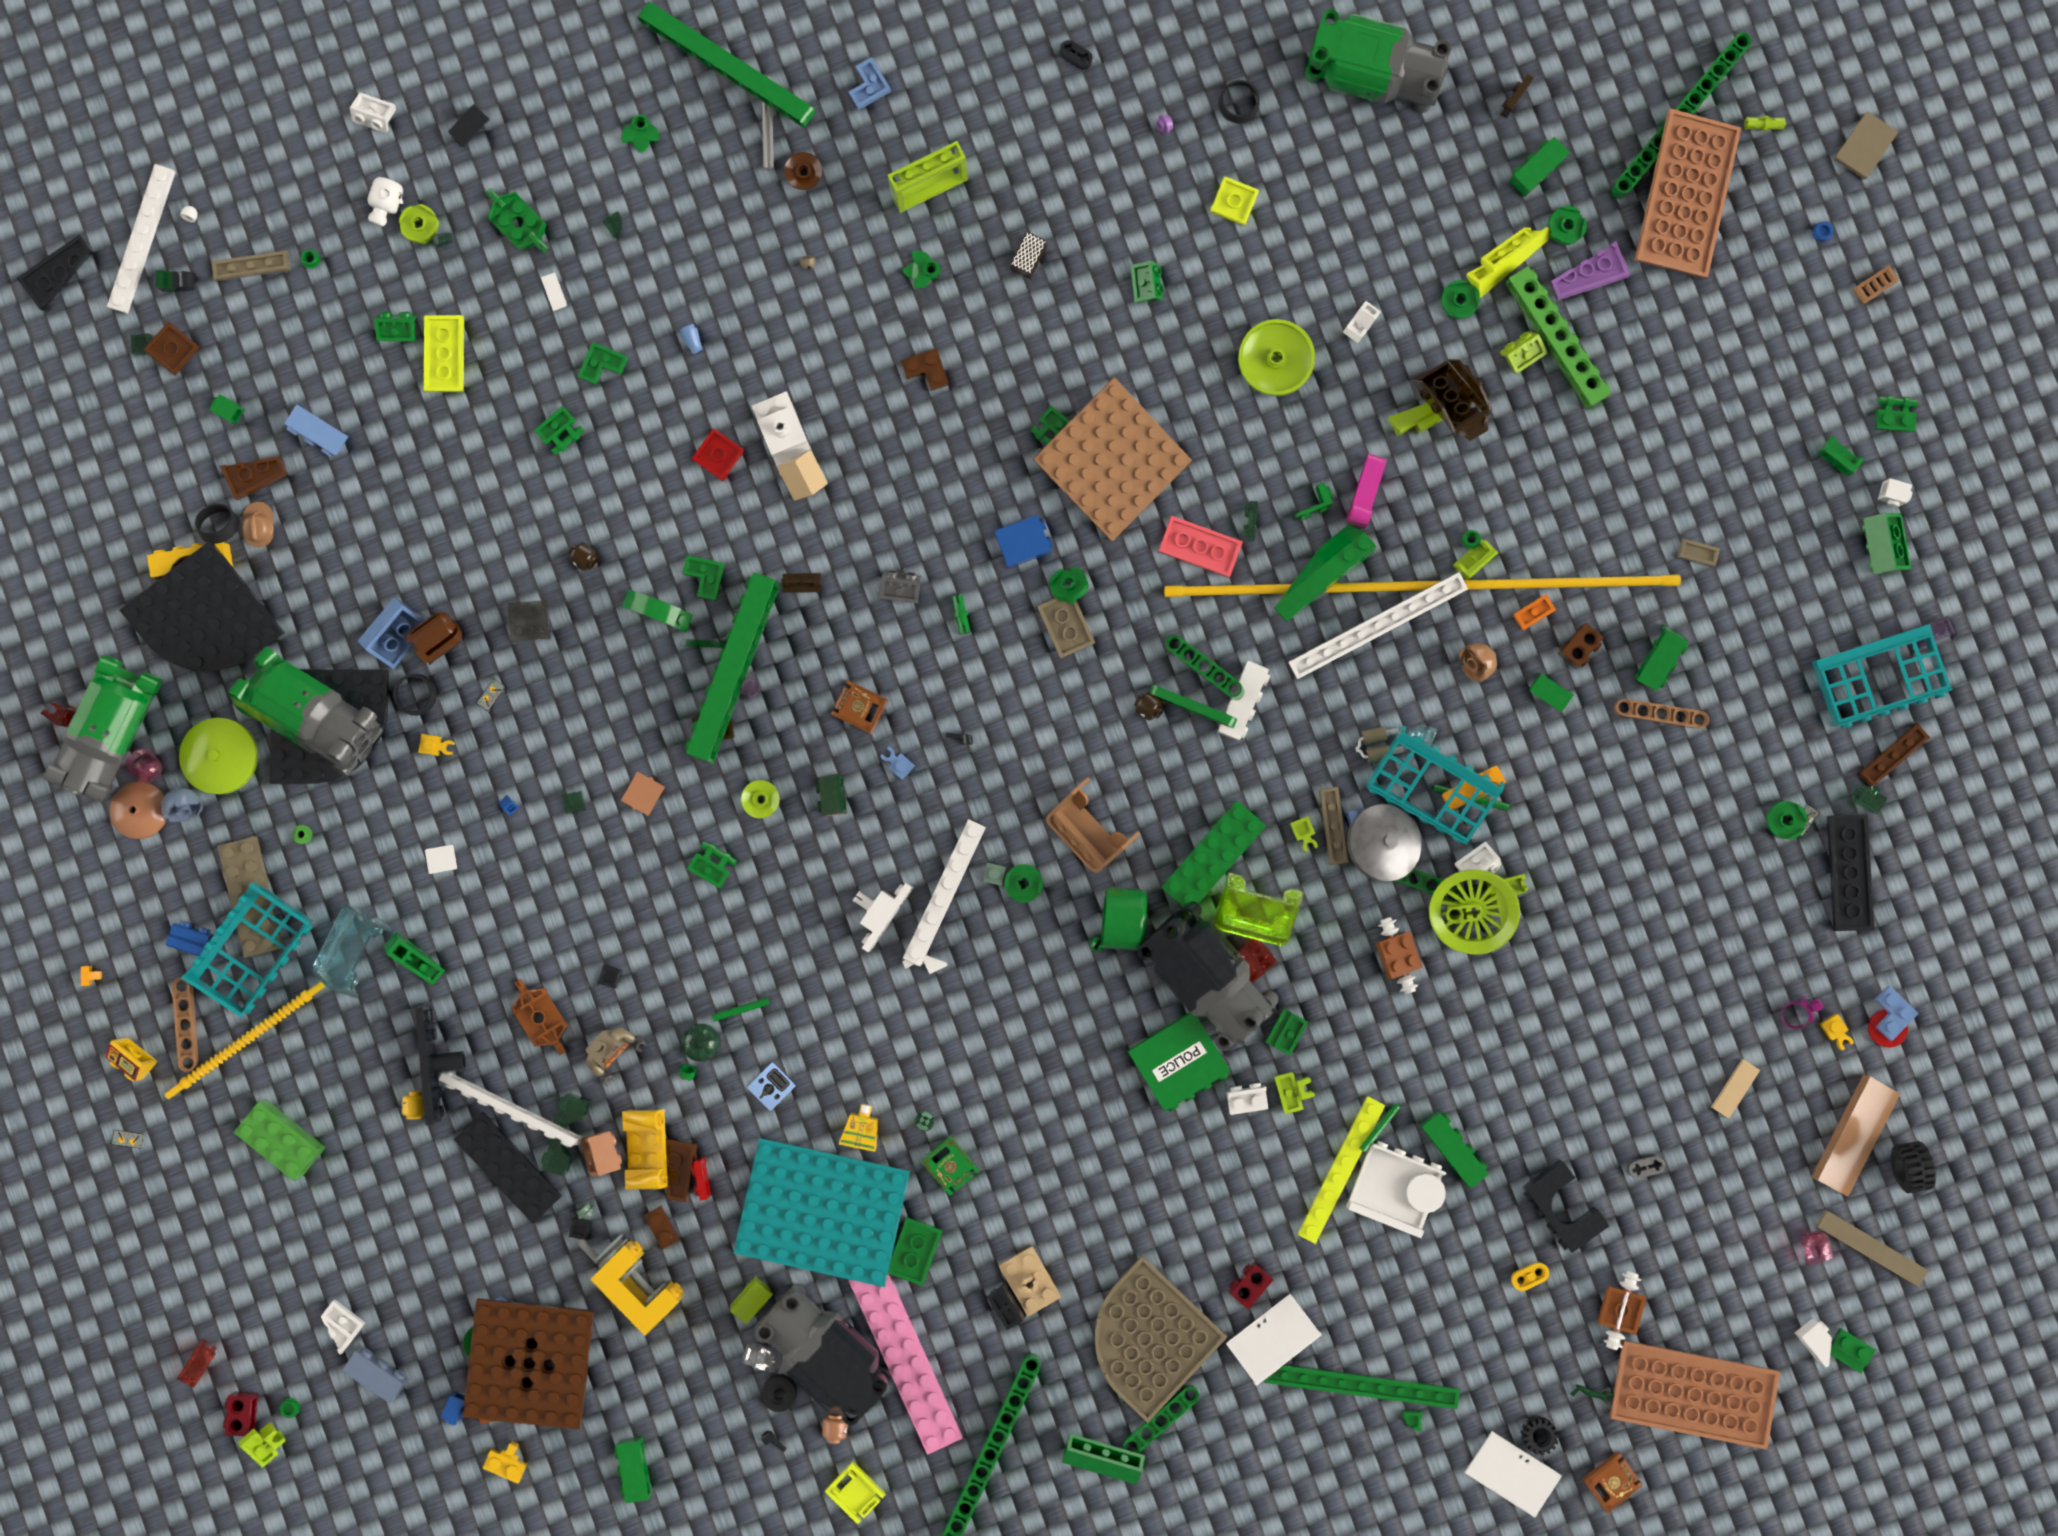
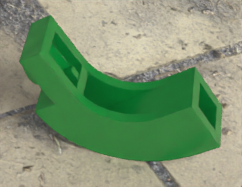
M629 589L622 604L624 609L657 620L683 632H687L693 614L678 607Z

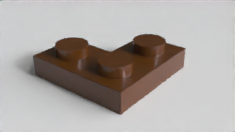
M937 348L901 360L907 380L925 374L931 391L949 386Z

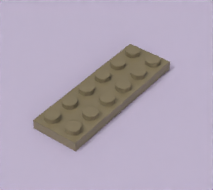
M254 836L217 846L232 910L238 904L239 898L246 893L251 882L256 881L270 891L258 837ZM260 894L254 903L267 911L273 902ZM251 907L244 918L256 926L264 914ZM273 908L270 913L276 917L275 908ZM267 917L260 926V929L272 936L279 925ZM243 922L238 924L237 931L244 958L282 949ZM279 932L275 939L283 944L281 933Z

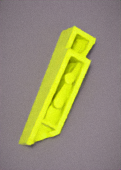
M1545 227L1541 231L1523 228L1481 258L1482 266L1466 274L1471 285L1477 288L1480 298L1549 240V228Z

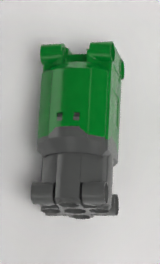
M1329 9L1322 16L1314 43L1312 44L1305 77L1308 82L1314 84L1323 78L1332 91L1379 104H1385L1396 98L1414 102L1417 112L1426 113L1431 106H1435L1448 67L1451 44L1443 39L1437 41L1435 46L1413 41L1412 36L1405 27L1353 13L1341 20L1336 10ZM1326 19H1332L1334 23L1329 24L1326 22ZM1316 69L1319 74H1312L1310 70Z
M265 646L254 659L257 672L249 681L239 678L228 691L235 707L244 715L255 718L308 752H316L334 763L333 768L338 773L348 777L358 762H362L368 757L372 745L383 732L380 728L381 725L375 721L377 715L366 707H362L359 711L342 700L339 693L283 660L276 652Z
M107 655L101 656L98 661L95 673L65 733L64 742L53 764L50 763L43 777L44 780L62 786L63 789L80 796L84 795L101 803L108 798L116 773L122 761L125 760L147 711L163 682V679L147 672H142L140 676L123 669V662Z

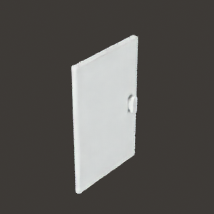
M1289 1294L1229 1340L1226 1345L1257 1386L1322 1334L1317 1330L1293 1296Z
M1491 1431L1464 1472L1534 1518L1562 1477L1561 1474Z

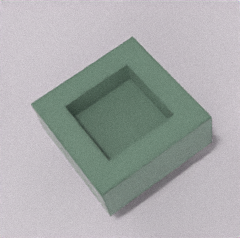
M987 863L983 881L1002 886L1006 867Z

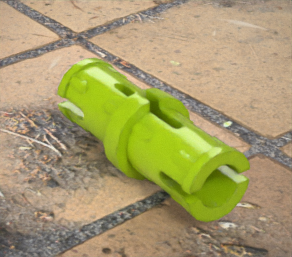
M1746 117L1744 129H1758L1761 131L1771 129L1784 130L1786 120L1784 117Z

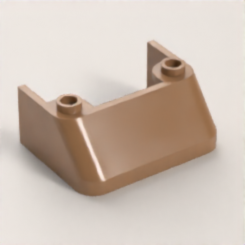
M1087 777L1047 815L1046 821L1091 871L1100 872L1126 849L1140 833L1139 831L1136 832L1129 840L1120 832L1108 834L1084 808L1088 804V797L1082 788L1090 781Z

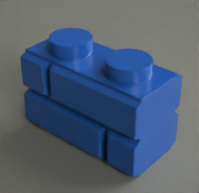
M181 921L180 923H173L166 946L200 956L204 946L213 938L214 934L210 933V929L204 927L196 929L192 927V923Z

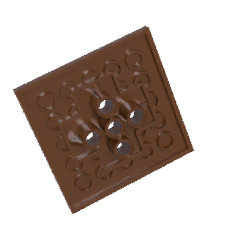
M478 1298L475 1306L463 1418L580 1430L595 1310ZM529 1338H534L537 1345H531ZM507 1356H513L516 1362L510 1363ZM527 1358H532L535 1361V1365L528 1364ZM546 1360H552L555 1366L549 1367L546 1364ZM530 1377L533 1384H527L524 1378Z

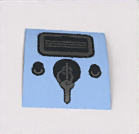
M772 1062L747 1088L771 1112L796 1085Z

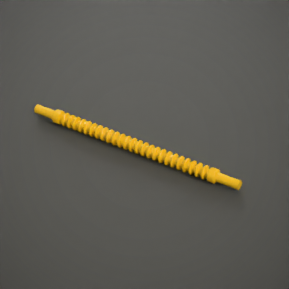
M321 980L309 990L302 991L300 996H296V999H291V1003L287 1002V1006L283 1005L282 1009H278V1012H273V1016L269 1015V1019L265 1018L264 1022H260V1025H255V1029L251 1028V1032L247 1031L246 1035L243 1034L241 1036L242 1038H237V1042L233 1041V1045L229 1044L228 1048L225 1047L223 1049L224 1051H219V1055L215 1054V1058L211 1057L210 1061L207 1060L205 1064H201V1068L197 1067L196 1071H192V1074L189 1073L187 1077L181 1078L180 1083L164 1093L165 1097L171 1099L183 1089L191 1087L192 1083H196V1080L205 1077V1073L209 1074L210 1070H214V1067H219V1063L223 1064V1060L227 1061L228 1057H232V1054H237V1050L241 1051V1047L245 1048L246 1044H250V1041H255V1037L259 1038V1034L263 1035L264 1031L267 1032L269 1030L268 1028H273V1024L277 1025V1021L281 1022L282 1018L285 1019L287 1017L286 1015H291V1011L295 1012V1008L299 1009L300 1005L303 1006L305 1004L304 1002L312 1000V996L325 988L327 983Z

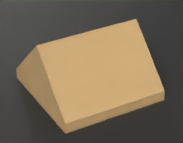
M811 449L777 466L794 501L811 496L828 484Z

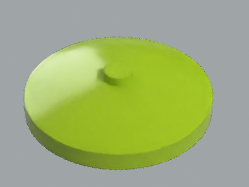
M1281 319L1267 320L1254 326L1244 337L1238 354L1239 369L1248 385L1259 393L1268 396H1285L1300 389L1309 379L1315 364L1314 346L1308 334L1293 322Z
M210 718L196 724L185 735L179 751L180 767L188 782L200 791L210 794L232 793L242 788L252 778L258 764L257 744L250 731L242 724L226 718Z

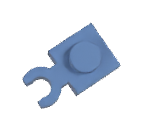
M888 747L887 749L891 752V756L885 757L883 754L880 756L884 761L891 762L888 768L903 780L915 765L901 753L896 757L895 751Z

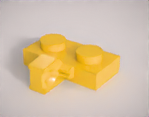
M512 1441L507 1450L502 1449L500 1452L492 1448L482 1469L518 1484L528 1463L518 1460L519 1456L515 1455L519 1444Z

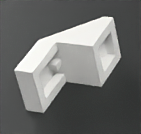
M1365 301L1343 333L1359 343L1381 311Z
M926 955L923 960L929 974L948 965L946 961ZM906 960L902 961L905 969L914 965Z

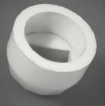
M186 206L182 209L180 217L193 223L196 221L197 211L192 206Z

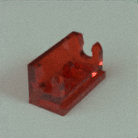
M51 702L50 704L56 708V712L51 713L43 709L40 713L57 726L69 727L77 709L71 705H66V708L58 703Z
M201 1339L177 1377L178 1380L193 1388L216 1355V1347H208L206 1345L207 1341Z

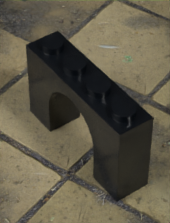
M1559 1159L1522 1187L1525 1190L1523 1194L1530 1203L1534 1202L1537 1207L1535 1211L1539 1217L1546 1219L1548 1222L1546 1226L1553 1235L1556 1233L1559 1238L1557 1242L1564 1251L1567 1249L1573 1253L1610 1225L1600 1211L1594 1207L1574 1221L1563 1222L1555 1217L1552 1210L1554 1195L1558 1190L1575 1179V1176L1565 1162Z

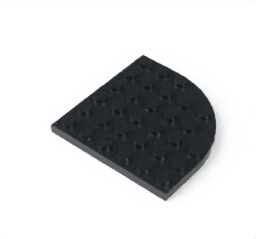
M208 541L119 610L145 643L159 656L177 666L195 671H219L238 666L256 656L265 646L268 647L285 634L284 630L212 541Z
M300 669L339 693L343 701L359 711L362 707H366L377 715L375 721L381 725L380 728L383 730L382 733H384L388 718L389 670ZM271 729L269 784H321L334 781L343 776L333 768V762L316 752H308ZM382 733L372 745L368 757L364 761L358 762L353 771L359 768L372 755L378 746Z

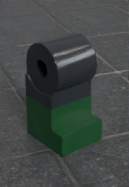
M156 270L155 287L162 292L195 290V273L189 271Z

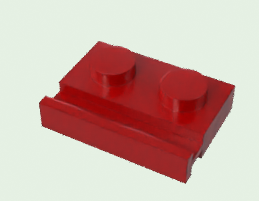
M705 1157L697 1158L693 1162L694 1165H691L692 1176H696L697 1182L694 1185L696 1196H699L700 1201L707 1200L711 1196Z

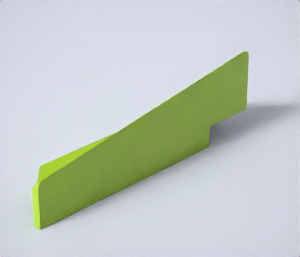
M1427 403L1388 417V421L1397 437L1413 428L1419 434L1443 421L1438 414L1433 413Z

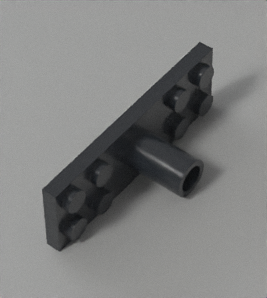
M431 1005L415 1008L425 1124L433 1125L442 1121V1117H444V1106L440 1102L443 1091L442 1087L439 1086L438 1073L465 1070L466 1058L464 1051L436 1054L435 1040H437V1030L433 1028L435 1011Z

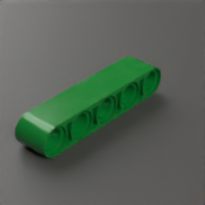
M1171 635L1166 639V648L1175 657L1232 700L1243 698L1245 689L1238 680L1180 636ZM1174 641H1179V647L1172 649L1171 644ZM1188 653H1195V656L1192 660H1186V655ZM1208 663L1210 665L1209 670L1202 672L1201 666ZM1218 675L1225 676L1222 683H1216L1215 680ZM1238 686L1240 687L1239 693L1231 694V688Z

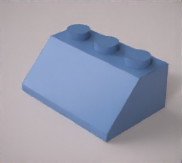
M394 597L359 638L358 642L366 651L394 669L413 647V642L410 641L408 643L405 635L425 620Z

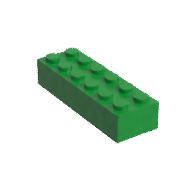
M1238 800L1235 801L1160 888L1182 907L1189 902L1199 904L1266 825Z

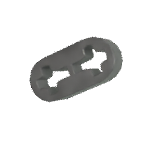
M1656 1155L1634 1159L1627 1164L1628 1174L1635 1178L1659 1174L1665 1169L1664 1160ZM1654 1160L1660 1162V1165H1657V1169L1648 1167V1165L1653 1164ZM1635 1164L1639 1167L1644 1166L1643 1169L1638 1170V1174L1632 1171L1635 1168Z

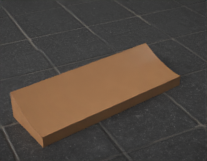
M1863 1075L1811 1178L1848 1197L1900 1093L1870 1076Z

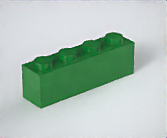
M1436 1111L1419 1126L1466 1186L1471 1189L1489 1175L1485 1170L1488 1167L1481 1158L1477 1160L1473 1155L1475 1150L1469 1143L1465 1145L1461 1140L1463 1135L1460 1131L1450 1126L1451 1120L1445 1113L1441 1114Z
M1070 1433L1065 1445L1062 1463L1137 1485L1143 1471L1145 1455Z

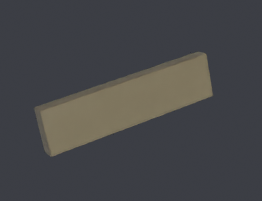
M286 250L211 261L213 280L216 282L291 271L289 254Z
M1339 788L1319 789L1329 865L1349 863Z

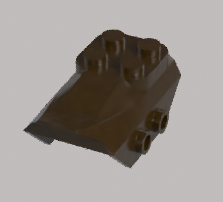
M1448 359L1411 381L1418 389L1421 398L1431 407L1433 413L1438 414L1452 432L1471 441L1488 431L1489 414L1493 409L1483 390L1482 382L1478 377L1475 378L1472 375L1469 366L1464 365L1461 360Z

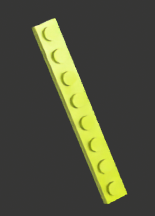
M1368 1096L1366 1097L1297 1233L1299 1236L1316 1244L1362 1153L1359 1147L1373 1131L1385 1107L1384 1104Z

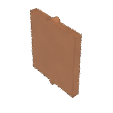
M637 771L621 801L633 807V810H638L649 816L665 786L654 781L653 777L649 778Z

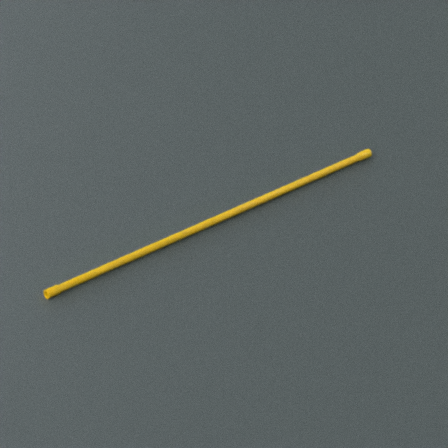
M1681 576L1464 580L1468 590L1680 586ZM1441 581L1336 583L1324 593L1423 591ZM1292 584L1164 586V596L1285 594Z

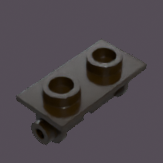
M821 573L783 574L781 580L783 593L821 592Z

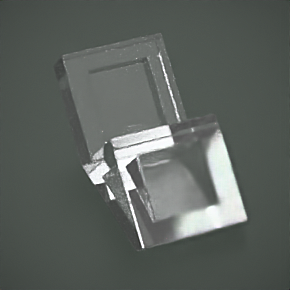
M747 1343L742 1363L767 1372L785 1374L783 1371L782 1355L778 1351H771L764 1345Z

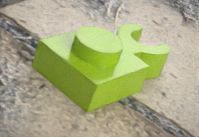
M1308 816L1290 823L1296 840H1303L1302 849L1304 852H1308V843H1312L1314 849L1318 848L1317 842L1311 839V835H1314L1315 831Z

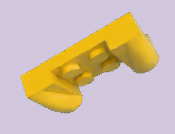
M664 1109L622 1111L623 1131L627 1133L628 1169L625 1170V1190L663 1189L668 1187Z

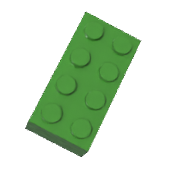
M268 1100L259 1101L233 1132L293 1181L302 1178L326 1148Z

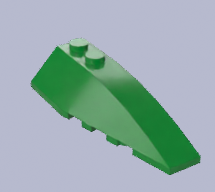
M1348 524L1317 550L1274 609L1287 623L1370 557L1377 546L1365 532Z

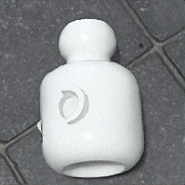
M384 177L374 179L368 195V204L373 207V212L368 216L369 222L383 227L387 223V213H397L399 204H403V188L400 184Z

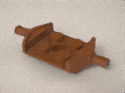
M519 979L514 984L520 991V996L513 1004L511 1010L535 1047L551 1044V1046L554 1045L559 1055H562L567 1050H565L560 1039L567 1030L569 1023H566L546 992V988L529 990L522 979ZM536 1012H540L544 1016L541 1023H537L534 1020Z

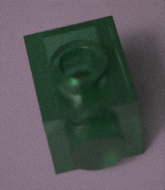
M1869 784L1868 787L1861 785L1855 789L1852 795V802L1874 814H1878L1887 798L1879 794L1880 789Z

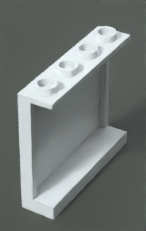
M1377 1141L1367 1150L1346 1207L1353 1212L1422 1238L1424 1233L1422 1228L1428 1213L1419 1212L1410 1205L1407 1200L1406 1189L1410 1180L1418 1174L1428 1173L1441 1180L1442 1175H1446V1172L1441 1170L1442 1166L1433 1162L1430 1165L1426 1164L1421 1157L1413 1155L1412 1158L1405 1155V1151L1395 1148L1393 1151L1387 1148V1144Z

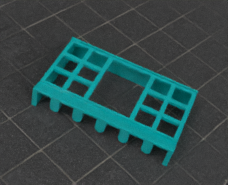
M1930 624L1812 662L1833 726H1840L1841 729L1853 726L1852 722L1857 720L1860 723L1872 720L1871 716L1876 714L1879 717L1888 715L1891 709L1897 708V711L1909 708L1908 704L1916 702V705L1928 702L1927 698L1935 696V699L1947 696L1946 692L1953 690L1950 686ZM1924 639L1929 653L1920 655L1916 642ZM1911 643L1916 657L1902 661L1898 647ZM1894 649L1910 697L1877 708L1861 659ZM1931 657L1935 670L1926 672L1922 659ZM1856 661L1860 675L1847 679L1842 665ZM1918 661L1922 674L1908 678L1904 665ZM1838 667L1842 681L1829 685L1825 671ZM1937 674L1941 688L1932 690L1928 676ZM1862 678L1866 692L1853 696L1849 682ZM1923 678L1928 692L1915 696L1910 682ZM1844 684L1848 698L1835 702L1830 688ZM1868 696L1872 710L1858 713L1854 700ZM1850 702L1854 715L1841 719L1837 705Z
M1403 725L1368 779L1366 787L1371 793L1384 797L1388 803L1402 807L1403 811L1416 815L1423 823H1430L1439 832L1447 833L1456 842H1463L1467 845L1503 792L1504 782L1501 781L1499 785L1494 784L1490 781L1491 777L1484 774L1480 776L1473 772L1474 768L1470 764H1467L1465 767L1456 762L1457 758L1454 755L1450 754L1447 757L1440 753L1438 746L1433 745L1430 747L1424 744L1421 736L1416 735L1414 738L1405 733L1406 726ZM1398 744L1411 750L1405 761L1392 755ZM1414 753L1427 759L1421 770L1408 764ZM1389 758L1402 765L1395 776L1383 770ZM1431 762L1461 779L1436 817L1406 801ZM1405 768L1418 774L1411 785L1399 779ZM1379 773L1392 780L1387 789L1374 782ZM1396 782L1408 789L1403 798L1390 792ZM1464 782L1477 788L1470 799L1458 793ZM1480 791L1491 796L1484 807L1474 802ZM1455 796L1467 802L1461 813L1448 807ZM1471 805L1481 810L1475 821L1464 816ZM1445 811L1458 817L1452 826L1440 820ZM1461 820L1471 825L1466 834L1456 829Z
M256 881L248 885V890L239 898L238 904L228 913L224 923L217 928L216 934L204 946L200 956L193 961L189 971L181 977L239 1017L245 1014L249 1015L256 1006L253 1004L257 998H262L267 991L265 986L268 982L272 983L278 976V973H276L280 966L283 968L290 959L287 957L289 953L297 950L301 944L300 938L303 935L307 936L313 928L311 926L313 919H310ZM260 894L273 902L267 911L254 903ZM276 905L288 912L283 921L270 913ZM251 907L264 914L256 926L244 918ZM291 915L304 923L298 932L286 924ZM267 917L279 924L272 936L260 929V926ZM240 922H243L284 950L265 977H262L221 950ZM282 928L295 935L288 946L275 939ZM217 953L230 960L222 972L210 964ZM233 963L245 970V973L238 982L226 975ZM206 968L219 975L211 987L199 979ZM248 974L261 981L254 992L241 985ZM222 978L235 986L227 997L215 990ZM238 989L250 996L243 1007L230 1000Z

